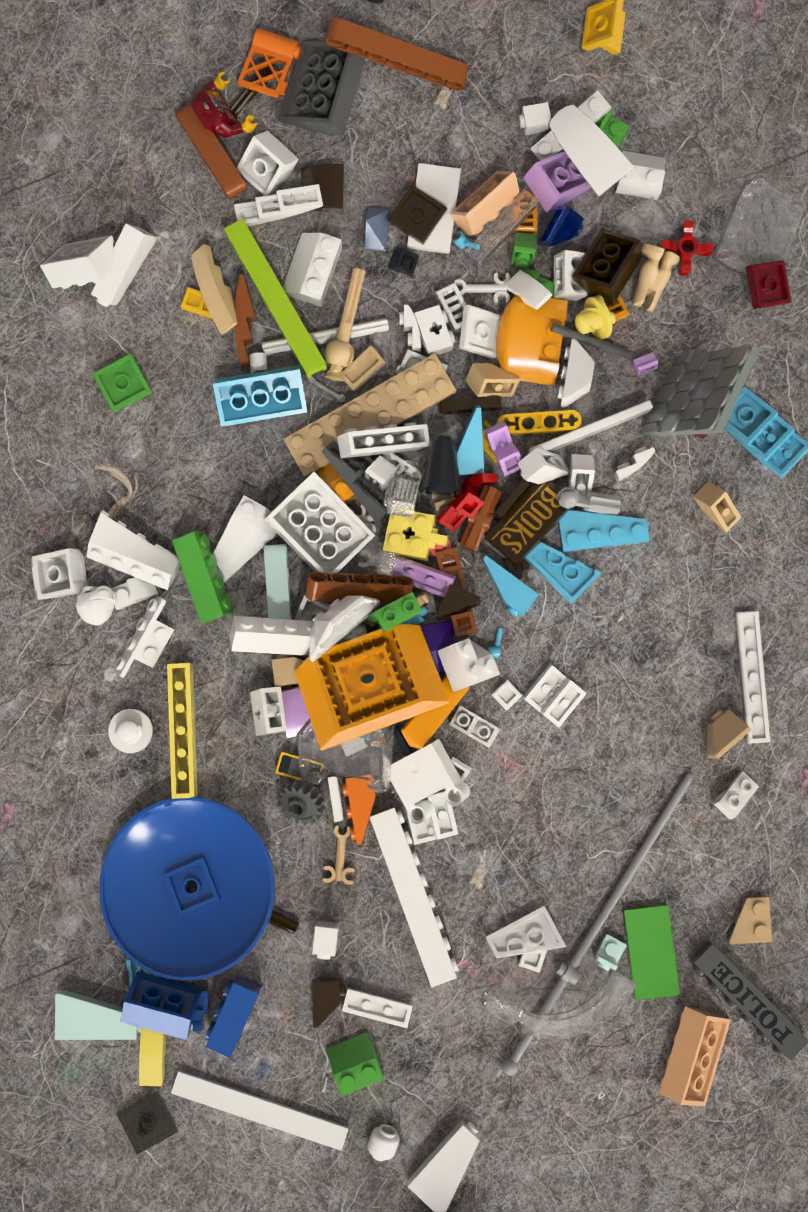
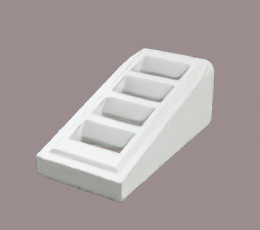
M454 282L436 291V295L447 314L454 333H458L461 331L462 322L457 323L456 321L463 318V311L454 316L452 313L461 308L464 310L466 303ZM452 292L455 293L454 296H452V297H450V298H448V299H446V300L444 299V296H446V295H448V294H450V293H452ZM458 300V304L450 308L448 307V304Z

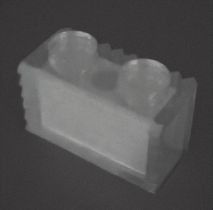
M396 473L394 474L393 481L388 480L383 505L387 506V514L413 518L420 483L419 477L415 478V476L398 475Z

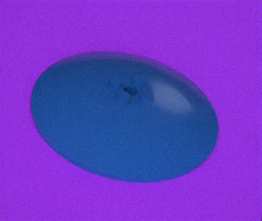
M200 797L163 800L152 804L134 815L120 829L111 842L100 874L99 893L101 910L106 926L115 943L129 959L152 974L173 980L187 981L208 978L220 974L239 963L252 951L263 936L269 924L275 901L273 864L266 845L258 832L242 815L232 808ZM191 880L195 881L198 885L195 893H191L187 888Z

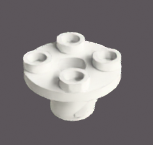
M126 709L120 711L112 718L108 734L115 748L125 753H136L145 749L153 737V725L151 719L142 711Z

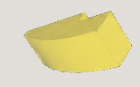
M141 1028L139 1086H162L165 1076L166 1034Z

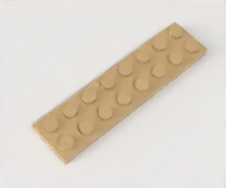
M434 353L283 440L303 476L306 478L313 472H317L331 464L322 453V450L333 441L338 444L337 437L344 434V430L357 428L358 431H363L364 428L377 426L378 429H382L384 426L397 424L398 426L457 393L437 355Z

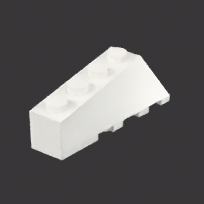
M102 510L89 540L87 558L168 590L179 571L180 563L178 557L157 543L152 545L141 533L134 534L125 528L126 524L120 520L115 522L108 517L109 514Z

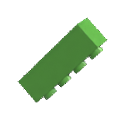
M194 531L172 540L201 624L232 614V603L226 594L224 580L217 569V560L212 555L209 546L210 541L205 532Z

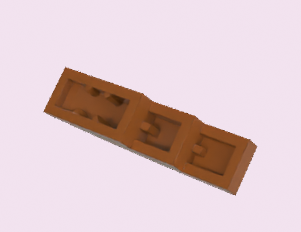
M244 274L239 275L235 296V313L237 318L235 338L242 368L250 366L245 346L253 344L248 323L256 321Z

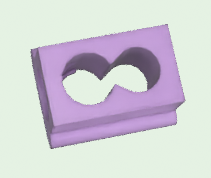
M653 352L633 360L632 366L636 376L658 368V360Z

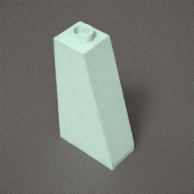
M60 990L55 994V1040H136L140 1036L141 1027L120 1022L123 1009L121 1006L67 990Z

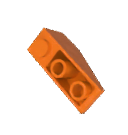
M372 773L346 778V783L342 784L344 797L348 796L350 805H346L348 819L352 818L354 827H350L352 841L356 840L357 845L362 844L376 797Z

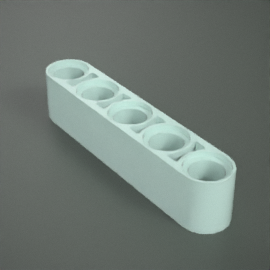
M286 544L264 545L268 618L292 619Z

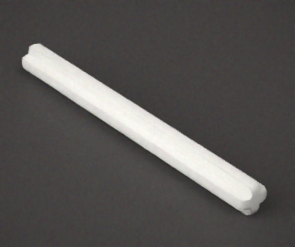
M384 318L353 324L350 338L388 331V320ZM339 327L309 333L315 345L329 343L336 340ZM285 338L262 343L263 353H266V355L291 350Z

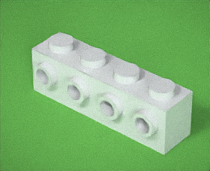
M416 422L403 424L404 426L397 427V424L384 426L382 429H378L377 426L364 428L363 431H358L357 428L346 429L344 434L337 437L340 458L421 450L430 446L427 424L417 425Z

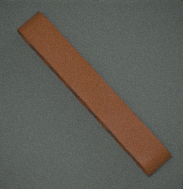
M330 19L325 40L329 46L452 90L460 91L464 89L469 69L465 63L344 19Z

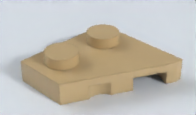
M745 897L741 906V912L735 920L732 934L728 937V944L772 942L769 897Z

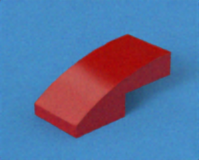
M467 490L447 505L436 519L439 523L455 532L466 517L472 519L485 502Z

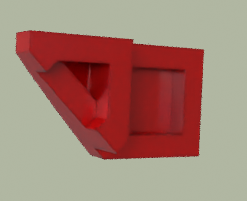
M481 473L469 478L461 484L462 493L468 490L475 496H480L479 487L497 483V474Z

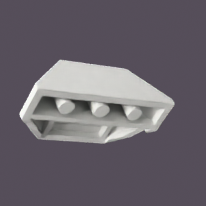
M346 596L341 601L336 599L328 607L329 610L326 613L321 611L313 619L314 624L310 629L309 659L312 663L367 619L370 614L375 612L381 602L378 599L365 596Z

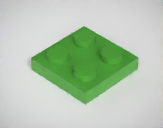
M131 353L92 374L113 413L152 393Z

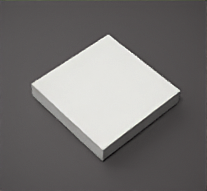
M465 305L459 348L488 358H497L496 337L501 315L472 305Z

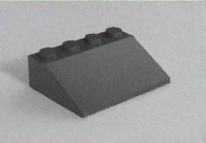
M302 41L300 45L302 46L300 58L296 59L278 120L282 123L323 134L343 135L366 59L331 47L325 41Z

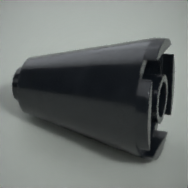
M438 435L437 439L432 440L419 483L418 493L424 492L425 489L426 494L450 496V493H455V491L456 496L462 494L455 442L450 440V436Z

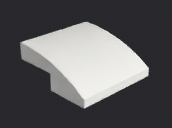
M549 664L522 698L549 721L560 727L586 693L553 665Z
M444 792L435 793L423 799L432 804L433 814L420 825H414L408 820V811L403 804L412 845L458 834L452 806L446 803ZM417 808L419 815L424 816L422 810Z

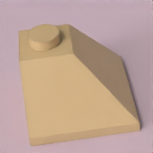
M719 709L710 717L712 721L708 723L706 756L719 759L752 729L731 710L725 709L722 711Z

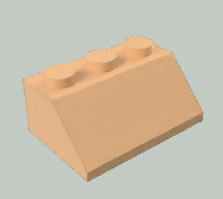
M496 171L450 213L464 234L477 235L484 229L483 225L494 220L504 206L507 207L515 201V196L519 193L515 173Z

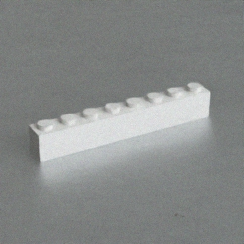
M395 807L371 815L370 820L431 988L456 979L455 972L459 971L455 958L450 959L448 950L451 947L447 936L442 938L440 929L443 928L439 915L434 916L432 908L436 906L432 895L426 894L424 887L428 886L424 873L419 874L417 866L420 865L416 852L411 853L409 845L412 844L409 832L403 831L401 824L405 823L401 810L396 811Z

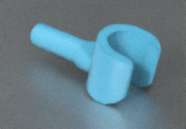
M461 231L457 232L460 236L458 239H452L460 249L466 246L476 250L480 248L479 244L471 242Z
M497 628L495 646L488 647V652L493 655L494 659L499 658L501 654L500 641L503 631L501 628Z

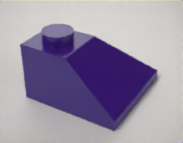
M452 620L420 625L438 672L444 670L437 651L456 643Z

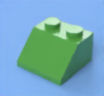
M368 1031L326 1048L332 1073L341 1096L384 1079V1072Z

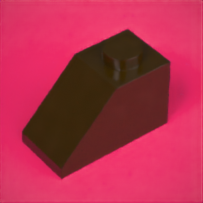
M340 978L313 979V1028H318L340 1005L341 998H345V984H340Z

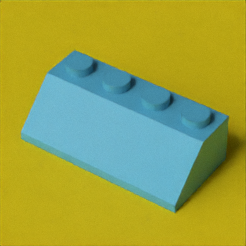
M300 365L218 378L213 381L221 427L307 412Z

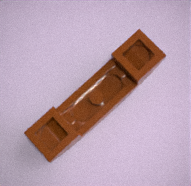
M457 547L435 552L439 571L456 576L453 586L467 591ZM471 609L450 617L456 637L477 633Z

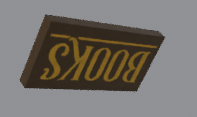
M551 481L541 484L534 483L485 535L484 539L518 566L570 510V508L562 507L558 502L557 496L561 489Z

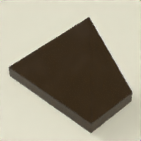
M450 585L438 611L439 621L480 606L481 600L479 596Z

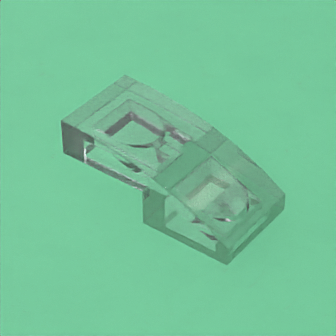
M307 413L277 417L262 426L271 445L275 446L283 442L284 438L312 422Z

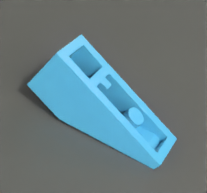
M480 405L474 406L456 448L460 475L484 473Z
M485 556L482 562L504 605L507 606L506 611L514 617L518 615L520 617L524 616L539 594L488 556Z

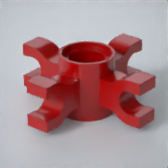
M684 221L681 230L682 238L679 242L662 240L659 245L660 248L665 249L664 252H673L680 257L679 276H688V273L691 272V258L693 255L710 257L714 251V243L701 244L692 236L693 221ZM682 245L689 246L691 252H685L682 249Z

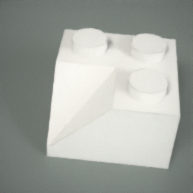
M470 638L437 651L453 692L500 675L493 655L471 641Z

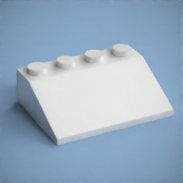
M315 472L305 479L264 519L314 572L338 573L375 536Z

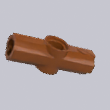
M484 486L480 499L485 503L472 519H468V526L464 531L459 546L469 551L477 552L485 531L487 532L493 519V512L500 500L501 491L492 486Z

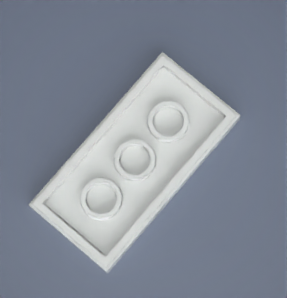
M418 164L415 187L447 207V212L424 245L408 236L407 248L450 254L454 219L450 213L456 209L460 168Z

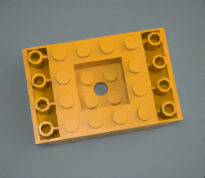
M399 624L385 632L382 628L331 647L313 663L309 656L294 671L321 751L449 704L420 625ZM365 675L374 676L373 681L367 684L362 682V678Z

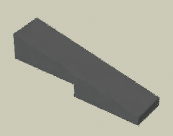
M335 441L324 447L322 453L376 523L380 522L395 504L362 476L367 469L353 457L341 459L338 444Z

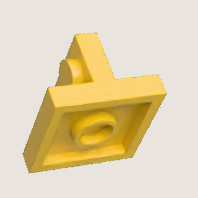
M605 0L587 7L582 49L589 51L601 47L613 55L620 53L626 12L622 10L624 0Z

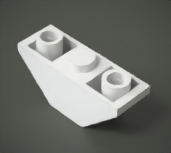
M572 339L571 346L566 347L564 360H568V364L563 366L561 379H565L564 386L560 385L558 398L562 399L561 407L564 408L590 392L595 362L576 339Z

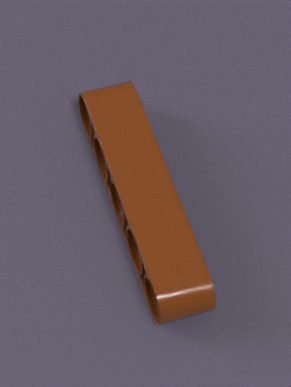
M191 101L175 111L174 114L223 192L230 200L247 190V185L214 133L203 126L191 107L193 102Z
M312 572L308 575L305 597L316 602H334L336 599L341 601L346 596H365L378 599L381 602L380 604H390L411 593L414 580L410 577L399 575Z

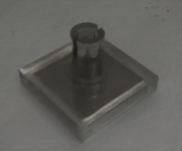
M158 1090L116 1114L137 1155L178 1132Z

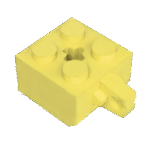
M391 507L383 551L385 554L428 561L430 549H435V545L447 546L449 537L438 534V529H434L435 515ZM409 530H412L415 535L407 539L405 533H409Z

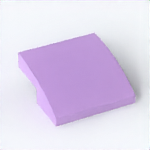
M300 687L282 690L287 738L313 732L314 729Z

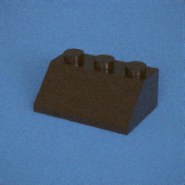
M601 228L573 273L572 279L591 297L601 295L605 303L614 305L642 258L641 240Z

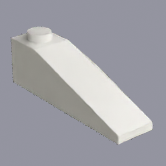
M245 495L234 511L213 553L217 560V569L224 583L242 568L249 559L254 557L264 545L272 541L277 534L264 520L272 511Z

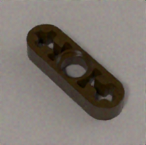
M501 397L443 400L439 402V414L472 413L475 405H480L481 412L498 411L502 409Z

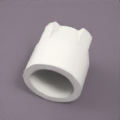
M259 352L249 355L251 373L268 370L266 353Z

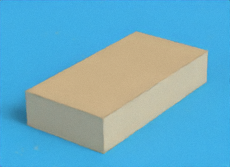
M370 346L342 371L343 380L355 392L387 362L373 346Z

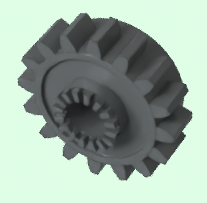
M288 781L286 785L282 786L276 797L279 800L277 806L283 807L281 813H287L288 819L294 818L295 823H298L300 820L304 825L308 821L311 824H314L316 820L318 821L326 807L323 805L325 799L322 798L321 792L314 785L306 781Z

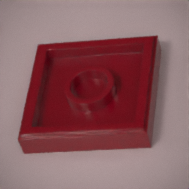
M784 260L745 267L753 310L792 303Z

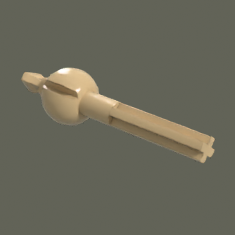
M353 268L337 338L328 343L325 349V359L331 366L324 378L336 382L344 381L342 368L348 367L354 359V349L349 344L365 275V270Z

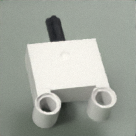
M398 723L391 728V731L405 757L384 769L408 811V820L414 825H420L433 814L432 804L427 800H423L424 798L445 788L444 799L446 803L450 806H458L469 797L470 789L461 780L439 739L417 750L408 745L401 732L404 725L403 723ZM454 789L460 793V798L455 796ZM417 808L422 810L424 816L419 815Z

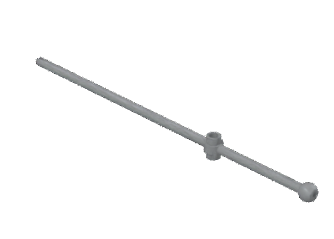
M687 773L570 962L566 964L561 961L558 964L555 973L560 975L559 980L511 1057L505 1059L501 1064V1070L507 1075L513 1076L517 1073L518 1061L566 984L571 982L575 985L580 979L581 973L577 971V966L693 781V773Z

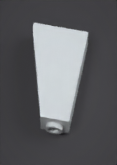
M125 224L113 248L112 270L105 275L106 278L103 281L96 283L91 293L97 297L96 301L106 307L119 303L158 237L138 226Z
M461 1120L407 1180L408 1188L434 1212L447 1211L480 1141L477 1134L479 1130L471 1122L466 1123Z

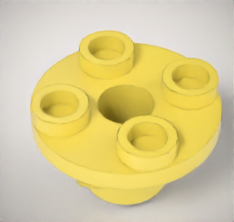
M601 295L586 299L584 310L575 317V326L578 332L581 334L591 332L596 338L601 340L611 335L612 324L616 322L614 313L609 311Z

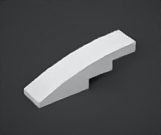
M317 184L278 190L275 195L256 197L253 202L234 204L237 221L243 218L247 226L284 219L322 207L323 202L320 187Z

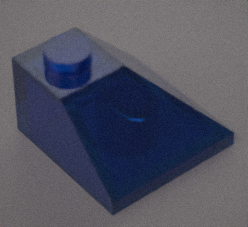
M568 205L558 206L537 245L539 247H551L573 239L575 235L579 236L584 227L582 224L584 218Z

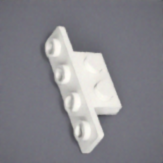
M158 595L149 602L147 606L148 611L144 618L138 621L134 636L129 638L124 654L115 663L114 672L123 678L134 659L153 668L174 631L171 627L156 620L166 603V600Z

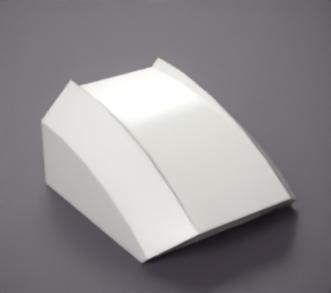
M68 548L32 556L31 567L37 600L79 594L84 586L89 585L86 576L85 557L79 549Z

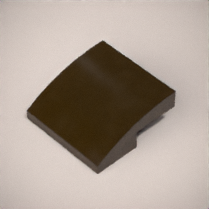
M321 164L302 167L301 187L319 184L323 202L322 207L310 211H322V208L343 209L344 164Z

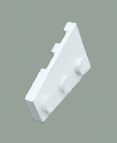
M545 906L486 936L496 958L566 947Z

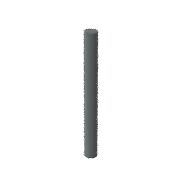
M555 323L551 325L550 331L559 335L576 339L579 342L626 359H630L632 351L586 334H581Z

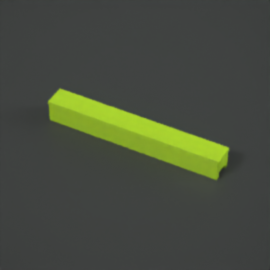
M243 218L224 228L228 241L307 379L320 370H326V362Z

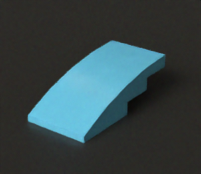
M746 387L742 389L725 429L763 465L782 479L808 452V442L794 432L795 429L780 418L775 409Z

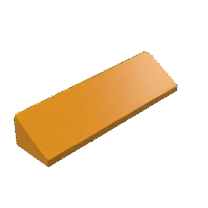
M445 675L441 682L449 704L411 717L401 730L408 745L422 749L470 687L453 692L447 675Z

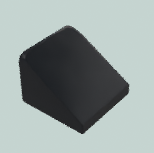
M403 247L395 248L388 268L412 276L419 256Z

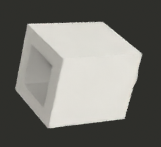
M548 102L522 107V113L518 115L520 129L524 128L525 135L550 131L551 115Z

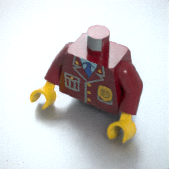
M220 72L214 82L210 81L197 89L194 95L195 100L191 103V107L207 130L224 138L240 134L243 130L247 133H253L258 124L252 123L254 116L248 115L243 124H240L220 92L217 91V89L223 90L230 82V79L228 81L221 79L225 74L224 72Z

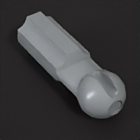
M572 487L561 489L557 496L559 504L567 509L580 506L585 511L608 515H618L620 511L621 500L618 496L596 492L582 494Z

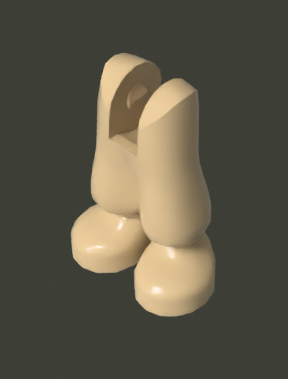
M643 244L641 251L648 259L640 267L632 305L640 307L646 295H648L645 302V310L653 312L662 290L671 277V267L679 263L680 257L673 252H664L665 249Z

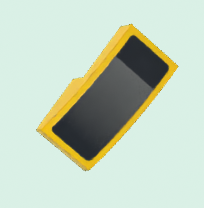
M281 752L275 773L319 785L325 764Z

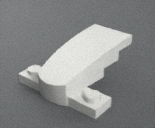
M598 90L578 108L570 105L558 111L549 124L551 131L531 148V151L539 161L565 151L573 165L598 196H601L633 168V165L595 124L612 109Z

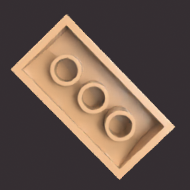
M685 1006L680 1016L678 1031L674 1036V1045L667 1060L666 1072L661 1080L660 1095L681 1105H706L731 1019L698 1008Z

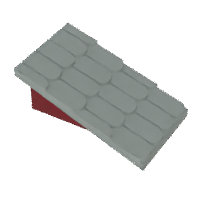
M744 345L736 348L727 347L712 352L703 351L696 354L687 353L676 356L640 434L647 437L695 435L703 439L708 434L722 433L760 349L755 346Z

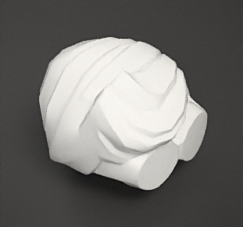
M84 586L77 597V612L86 623L101 625L108 621L112 615L116 603V595L107 586Z

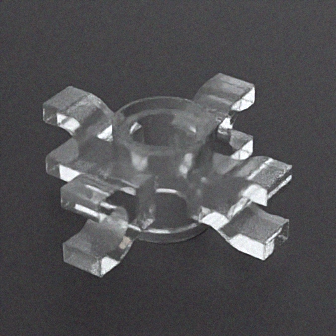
M361 549V554L368 555V561H359L358 566L366 567L372 565L375 566L374 572L393 576L395 570L404 576L410 577L411 573L405 572L403 566L405 564L413 565V560L405 559L399 561L397 560L398 554L378 550L377 555H372L368 550Z

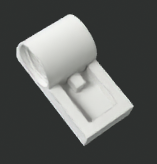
M741 772L729 787L714 800L713 804L728 819H733L759 786L748 775Z

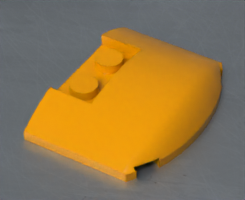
M514 294V298L503 311L497 330L496 355L502 369L518 376L520 381L554 387L560 364L559 357L563 336L551 332L550 328L553 323L561 326L565 325L567 300L549 298L536 310L524 304L521 297Z

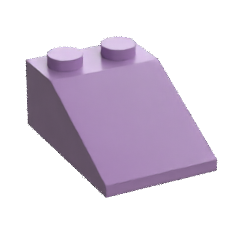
M565 151L536 162L523 177L546 213L563 206L592 188L573 165Z

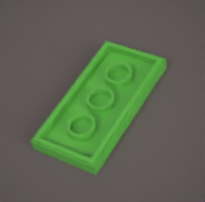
M668 905L624 909L623 914L635 1000L680 995Z

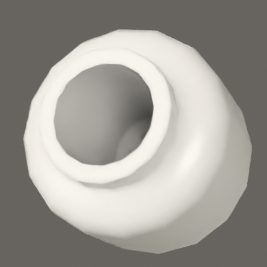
M382 1124L375 1127L367 1144L368 1151L377 1161L393 1158L400 1142L399 1135L395 1128L390 1125Z

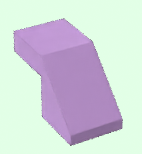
M503 421L484 430L490 449L503 475L507 476L520 470L518 462L522 459L519 450L512 442L506 423Z

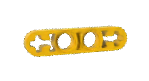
M575 410L505 414L497 420V424L505 422V420H509L510 423H516L515 419L519 418L520 430H516V425L509 426L510 435L570 432L579 429L582 425L581 415ZM571 415L578 419L574 426H570L569 422H562L564 427H560L559 416H562L563 420H569ZM549 416L556 419V425L552 428H547L544 425L545 418ZM532 418L535 422L533 428L525 429L522 426L523 420Z

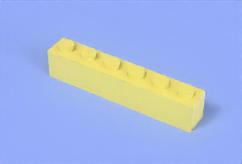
M167 664L172 799L197 797L193 664Z

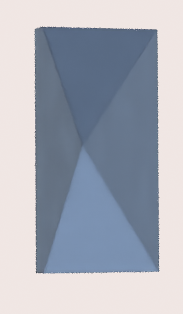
M368 207L364 250L386 252L390 209Z

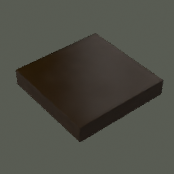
M411 185L388 218V222L424 245L447 212V207Z

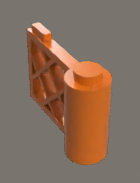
M257 28L252 47L237 81L238 86L277 99L279 95L284 96L288 86L285 80L292 62L295 59H299L302 52V46H299V41ZM254 55L264 57L265 62L255 66L253 62ZM277 62L286 64L284 69L275 72L272 64ZM269 67L272 74L262 78L258 70ZM255 72L258 80L254 82L245 80L246 75ZM275 79L278 84L276 90L267 88L265 82Z

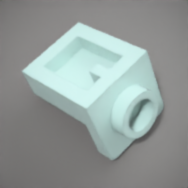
M605 933L593 956L598 961L597 965L607 971L610 968L616 970L618 968L616 964L626 944Z

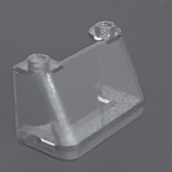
M309 718L297 733L301 781L318 784L328 775L366 779L367 787L370 790L386 792L390 784L394 725H389L321 751Z

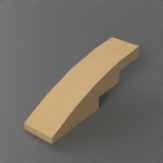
M203 244L191 255L201 294L220 334L224 335L237 325L231 287L224 285L221 267L214 265L211 246Z

